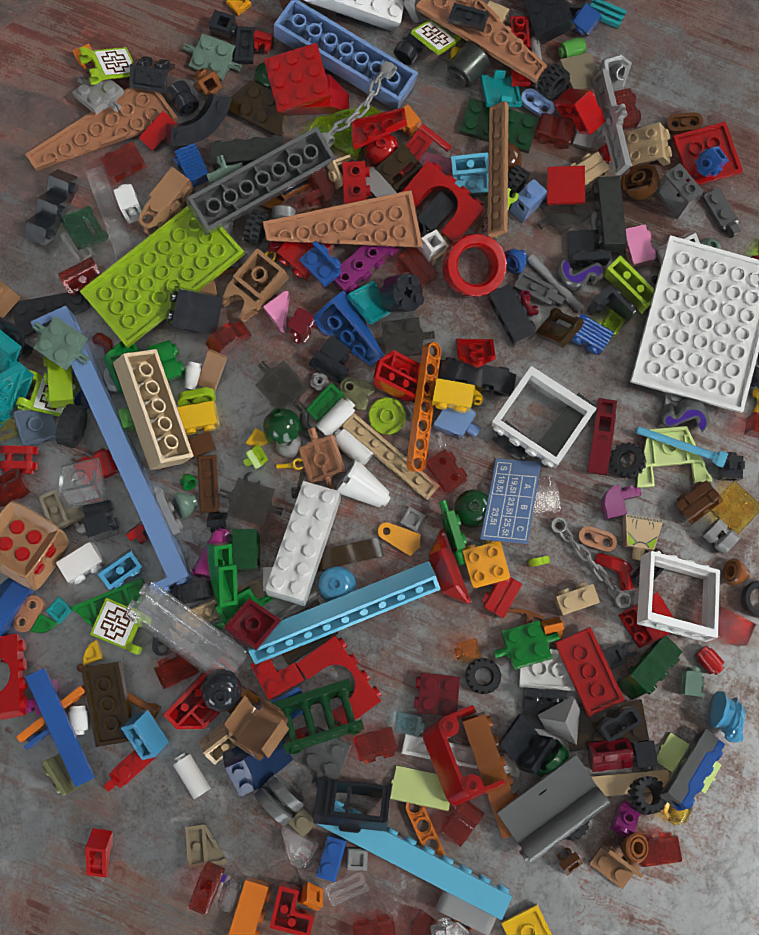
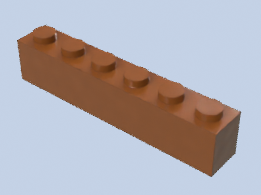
M483 711L463 718L462 722L484 786L502 779L507 784L487 793L502 839L513 835L496 811L518 795L517 792L512 793L510 786L514 785L510 773H505L504 766H507L504 754L499 755L497 734L492 735L490 728L494 726L490 715L486 716Z

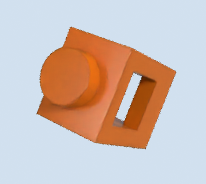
M407 104L403 107L406 112L407 126L400 128L403 133L406 132L410 137L421 126V119Z

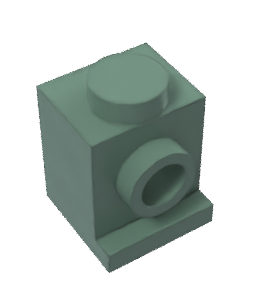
M688 667V671L682 670L680 694L705 697V693H701V689L705 685V679L702 677L700 668Z

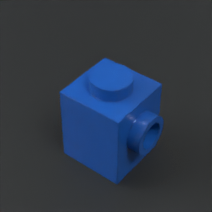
M586 3L582 10L579 9L573 17L576 26L574 30L582 36L584 33L589 36L602 18L601 13Z

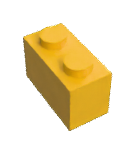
M437 378L432 405L441 410L452 408L458 413L470 412L475 385Z
M214 401L177 407L186 435L196 434L198 430H204L205 432L213 431L215 427H220Z

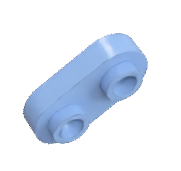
M529 88L522 93V105L541 119H548L552 116L554 112V103L543 97L535 89Z

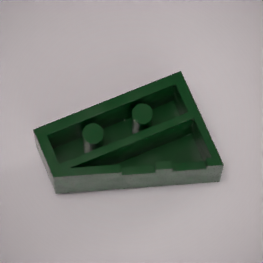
M668 636L656 640L640 656L641 659L635 666H631L628 669V674L616 681L618 687L631 700L644 694L650 695L657 688L655 684L658 681H662L669 674L667 670L670 667H674L680 661L678 657L683 651Z

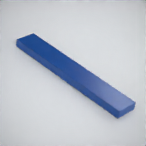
M46 668L26 676L28 685L75 788L94 779L95 775Z

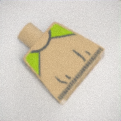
M629 514L622 516L623 547L633 549L631 560L641 561L644 551H653L655 549L663 520Z

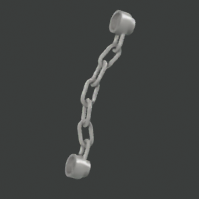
M386 61L381 65V73L371 81L369 95L350 117L335 122L328 133H322L329 148L335 141L333 135L336 132L348 128L351 122L356 118L362 117L369 110L371 100L379 92L381 80L384 77L390 79L395 74L397 67L393 63ZM374 82L378 84L376 92L372 90ZM363 105H364V107H367V108L360 114V112H359L358 110H359ZM345 122L346 126L338 129V124Z
M555 518L551 522V530L559 534L564 541L570 542L575 547L574 550L577 555L592 565L593 573L600 581L606 583L608 592L614 598L617 607H629L631 604L630 595L622 592L616 585L610 583L604 568L591 559V554L584 545L577 544L573 540V535L567 528V522L563 518ZM560 523L561 529H556L555 524ZM564 531L570 535L567 536V539L562 534ZM580 547L588 554L585 555V558L578 551ZM600 568L605 576L603 575L601 578L595 570ZM614 588L619 592L616 596L611 592ZM620 597H623L625 599L624 604H621L619 602Z

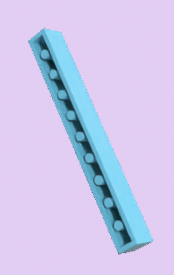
M429 561L282 620L257 651L249 647L248 651L256 665L438 591L440 586Z
M335 799L334 811L345 812L346 807H344V803ZM355 808L348 810V813L362 814L361 811ZM317 824L500 920L503 919L512 899V893L509 892L510 889L500 883L497 886L491 883V879L483 874L477 876L472 873L470 867L461 864V866L454 864L452 858L446 855L441 857L435 854V850L427 845H424V847L417 845L415 839L409 836L404 838L398 835L399 831L390 826L387 827L386 832L361 829L359 833L340 831L339 826Z

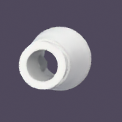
M188 361L187 366L185 365L184 388L192 390L196 388L202 371V364Z

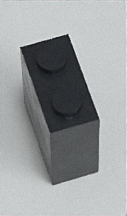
M175 286L170 294L171 308L166 313L168 324L172 327L216 335L223 297L218 294Z

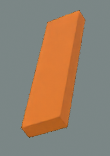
M80 685L61 700L65 711L86 695L84 685ZM43 716L16 736L19 742H26L32 735L38 733L47 725Z

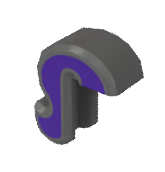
M566 258L560 261L557 269L558 280L570 291L583 289L588 281H591L592 285H596L605 274L604 266L597 262L573 273Z
M686 398L676 408L673 407L672 403H669L661 409L662 423L669 428L693 418L696 419L701 432L707 430L710 424L706 406L703 402L695 399Z

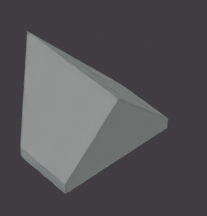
M621 54L603 59L599 71L602 68L608 69L614 94L625 91L624 86L632 64L631 61Z
M572 696L542 712L538 717L546 730L577 745L580 709Z

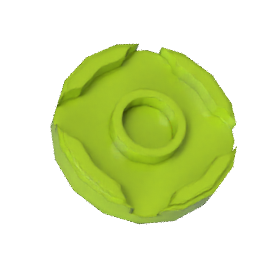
M381 398L372 404L369 411L371 427L382 435L398 433L406 421L404 406L396 399Z

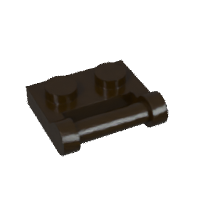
M403 143L375 169L396 193H399L401 188L420 171L423 165ZM409 163H412L414 167L395 183L392 178Z
M553 308L550 311V316L536 330V334L538 337L564 348L582 328L584 321L582 318H574L563 313L558 308ZM560 319L571 324V326L568 328L556 322Z

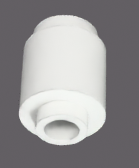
M86 706L69 707L67 716L75 734L84 735V731L88 730V711H86Z

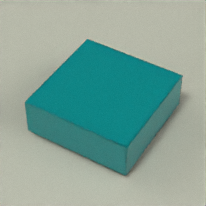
M58 596L45 612L58 624H62L73 610L65 600Z

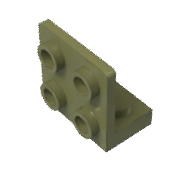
M60 753L42 761L44 765L43 771L48 777L52 778L54 782L53 787L58 794L66 796L86 784L84 783L75 788Z

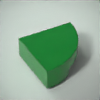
M39 614L30 631L46 633L52 630L58 623L43 614Z

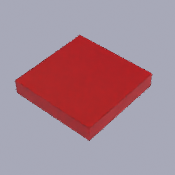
M585 165L547 167V205L585 204Z

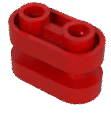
M0 446V455H5V461H0V470H2L3 474H14V471H21V474L32 475L34 471H38V463L32 461V456L39 455V447ZM13 456H24V461H13Z

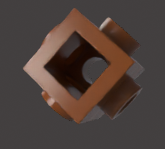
M201 68L192 77L195 82L193 84L195 90L206 97L208 92L217 93L222 88L219 82L220 77L215 70Z

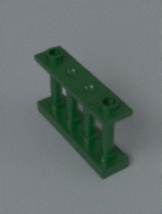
M349 678L272 703L281 709L288 719L286 725L289 728L287 731L289 743L283 744L287 754H298L302 752V749L348 734L350 736L356 735L364 729L362 719L355 720L348 696L350 693H353ZM337 697L341 699L348 724L336 727L329 704L331 699ZM318 703L322 705L329 729L320 733L316 732L310 711L311 706ZM301 710L309 736L297 740L290 714L293 711Z

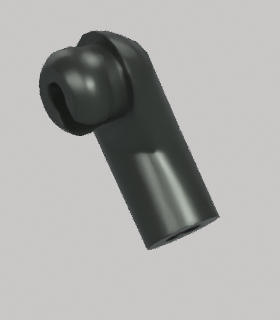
M300 413L301 433L305 438L310 439L308 429L312 427L309 425V414Z

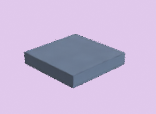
M32 410L12 412L22 446H34L56 439L57 422L54 415Z

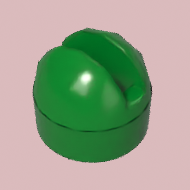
M184 474L180 478V484L184 490L189 491L196 486L197 480L191 474Z

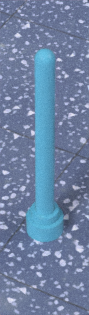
M643 427L635 429V432L639 435L711 459L716 466L722 468L728 456V453L721 450L714 453Z

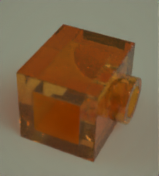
M476 638L457 643V648H454L457 660L460 659L461 663L482 657Z

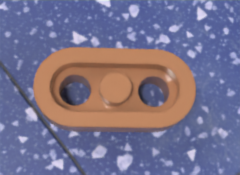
M591 526L583 527L578 532V540L584 546L602 552H610L617 545L616 537L612 533ZM585 533H588L590 535L589 540H586L584 538ZM604 539L608 540V546L603 545Z
M36 595L26 598L13 620L14 628L17 631H30L38 615L42 614L45 608L43 598ZM34 601L36 606L32 609L30 605ZM22 619H25L26 621L24 626H21L20 621Z

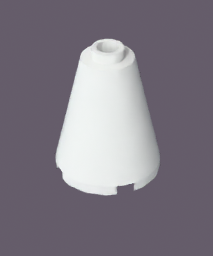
M353 460L347 468L348 471L341 477L335 490L339 491L341 495L378 508L382 505L385 507L391 498L389 496L390 492L360 461Z

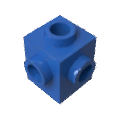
M716 146L711 147L709 150H703L698 155L699 158L695 161V164L701 175L714 177L723 170L722 167L729 160L720 147Z

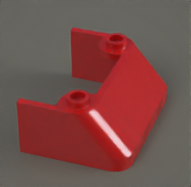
M474 705L441 718L423 732L425 746L445 797L453 805H460L507 785L505 780L502 779L484 787L479 776L470 774L462 777L447 738L456 735L459 731L458 720L477 713Z

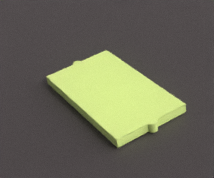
M670 732L665 742L660 745V750L657 754L658 764L673 773L690 744ZM716 761L713 765V772L703 782L705 784L701 790L703 793H706L712 781L716 780L715 776L721 767V764Z
M396 766L394 780L391 781L392 791L390 799L449 811L450 803L445 797L437 774Z

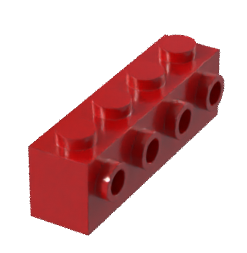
M365 161L342 162L344 204L368 200V197L371 196V187L367 185V177H370V166H366Z

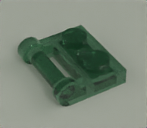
M86 206L80 211L61 216L60 221L78 250L102 243L109 238L107 232L103 231L95 218L91 206ZM87 217L97 235H92L83 218Z

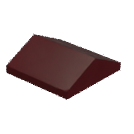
M249 598L226 624L224 629L240 644L257 651L278 626L281 619Z

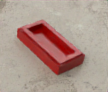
M163 110L138 138L153 151L165 138L167 123H177Z

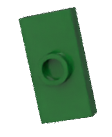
M331 382L305 410L319 422L345 395Z

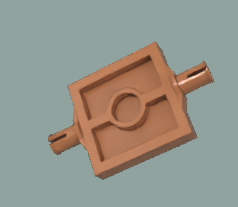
M315 427L310 428L308 432L311 441L298 448L309 482L314 484L319 481H325L327 488L335 490L332 478L346 471L334 435H329L324 438H318Z

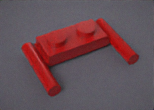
M424 123L406 145L418 161L433 141L446 152L452 146ZM409 163L397 175L402 178L414 167L413 164Z

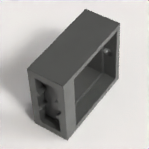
M679 163L665 173L655 193L678 220L694 207L704 191Z

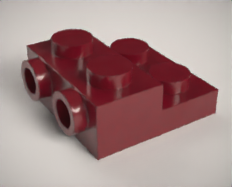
M421 673L420 677L417 676L416 688L419 689V697L415 696L414 708L417 709V713L447 716L457 712L460 677Z

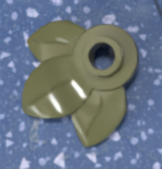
M353 377L344 378L340 384V389L345 395L343 399H350L355 404L354 408L365 411L368 405L367 396L375 392L374 387L366 380L357 381ZM348 383L353 384L352 390L346 389Z

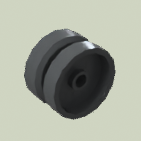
M274 773L267 780L269 788L261 786L254 796L277 822L286 826L293 819L290 810L299 812L306 803L284 778Z

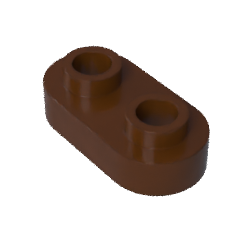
M696 112L672 114L668 117L665 128L671 134L685 133L701 128L703 118Z

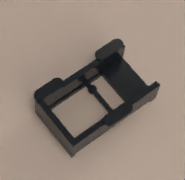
M319 777L313 823L339 826V830L342 832L359 833L361 829L386 832L391 784L386 786ZM338 792L347 793L345 812L334 811L336 793ZM350 794L382 798L380 816L348 813Z

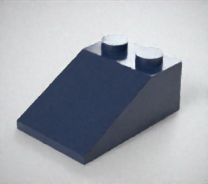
M283 738L269 758L264 756L260 761L238 746L222 753L225 769L240 797L259 789L274 773H278L293 760L291 754H287L283 744L286 743Z

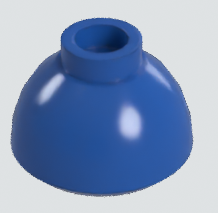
M509 249L504 252L507 270L513 274L522 272L526 266V252L518 249Z

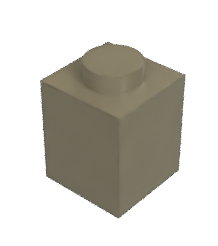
M306 806L297 812L289 822L302 838L316 825L313 823L314 814Z

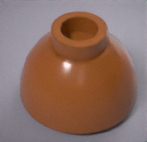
M736 558L728 560L723 568V578L728 585H739L750 577L749 569H747L742 561Z
M631 833L621 842V850L628 860L640 863L647 857L648 842L642 834Z

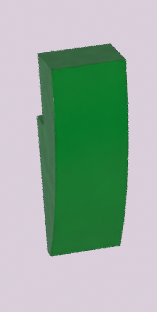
M226 542L207 544L209 573L218 607L238 604L237 565L233 564L232 544Z

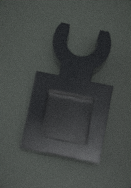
M633 642L624 643L622 648L619 644H616L602 651L611 670L627 663L625 657H634L638 654L637 651L631 653L628 651V647L633 645Z

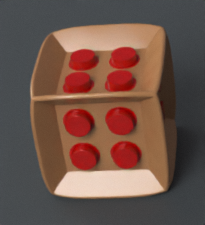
M11 501L0 511V572L19 584L36 591L57 566L56 562L63 557L68 547L69 539L63 530L59 529L45 517L22 504Z

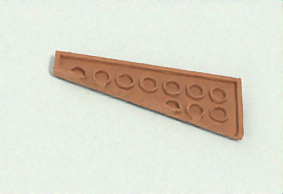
M420 0L416 5V10L464 40L475 44L482 51L535 83L538 82L547 69V65L533 51L531 52L520 38L518 39L511 32L509 26L506 27L500 21V17L483 0ZM458 3L489 12L484 32L448 23L453 4Z
M129 87L116 100V103L121 106L120 111L115 112L109 107L97 115L94 112H90L25 155L36 171L140 135L163 110L175 122L178 121V118L160 92Z
M412 190L263 221L267 241L302 243L317 241L318 243L422 247Z

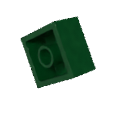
M232 529V534L229 535V543L232 544L233 564L237 565V572L261 571L260 532L257 529Z

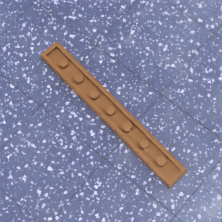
M506 101L491 106L489 111L488 236L490 238L507 233L509 104Z

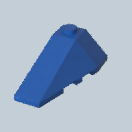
M344 290L314 315L315 324L327 337L329 335L335 337L347 346L353 355L369 366L384 356L362 315L348 300Z
M8 578L0 585V636L8 634L21 606L34 591L11 578Z

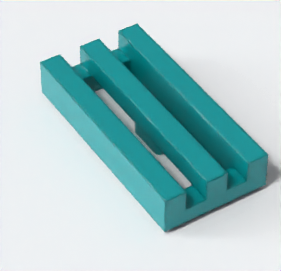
M592 0L590 4L592 8L602 13L601 22L619 29L627 12L626 10L603 0Z

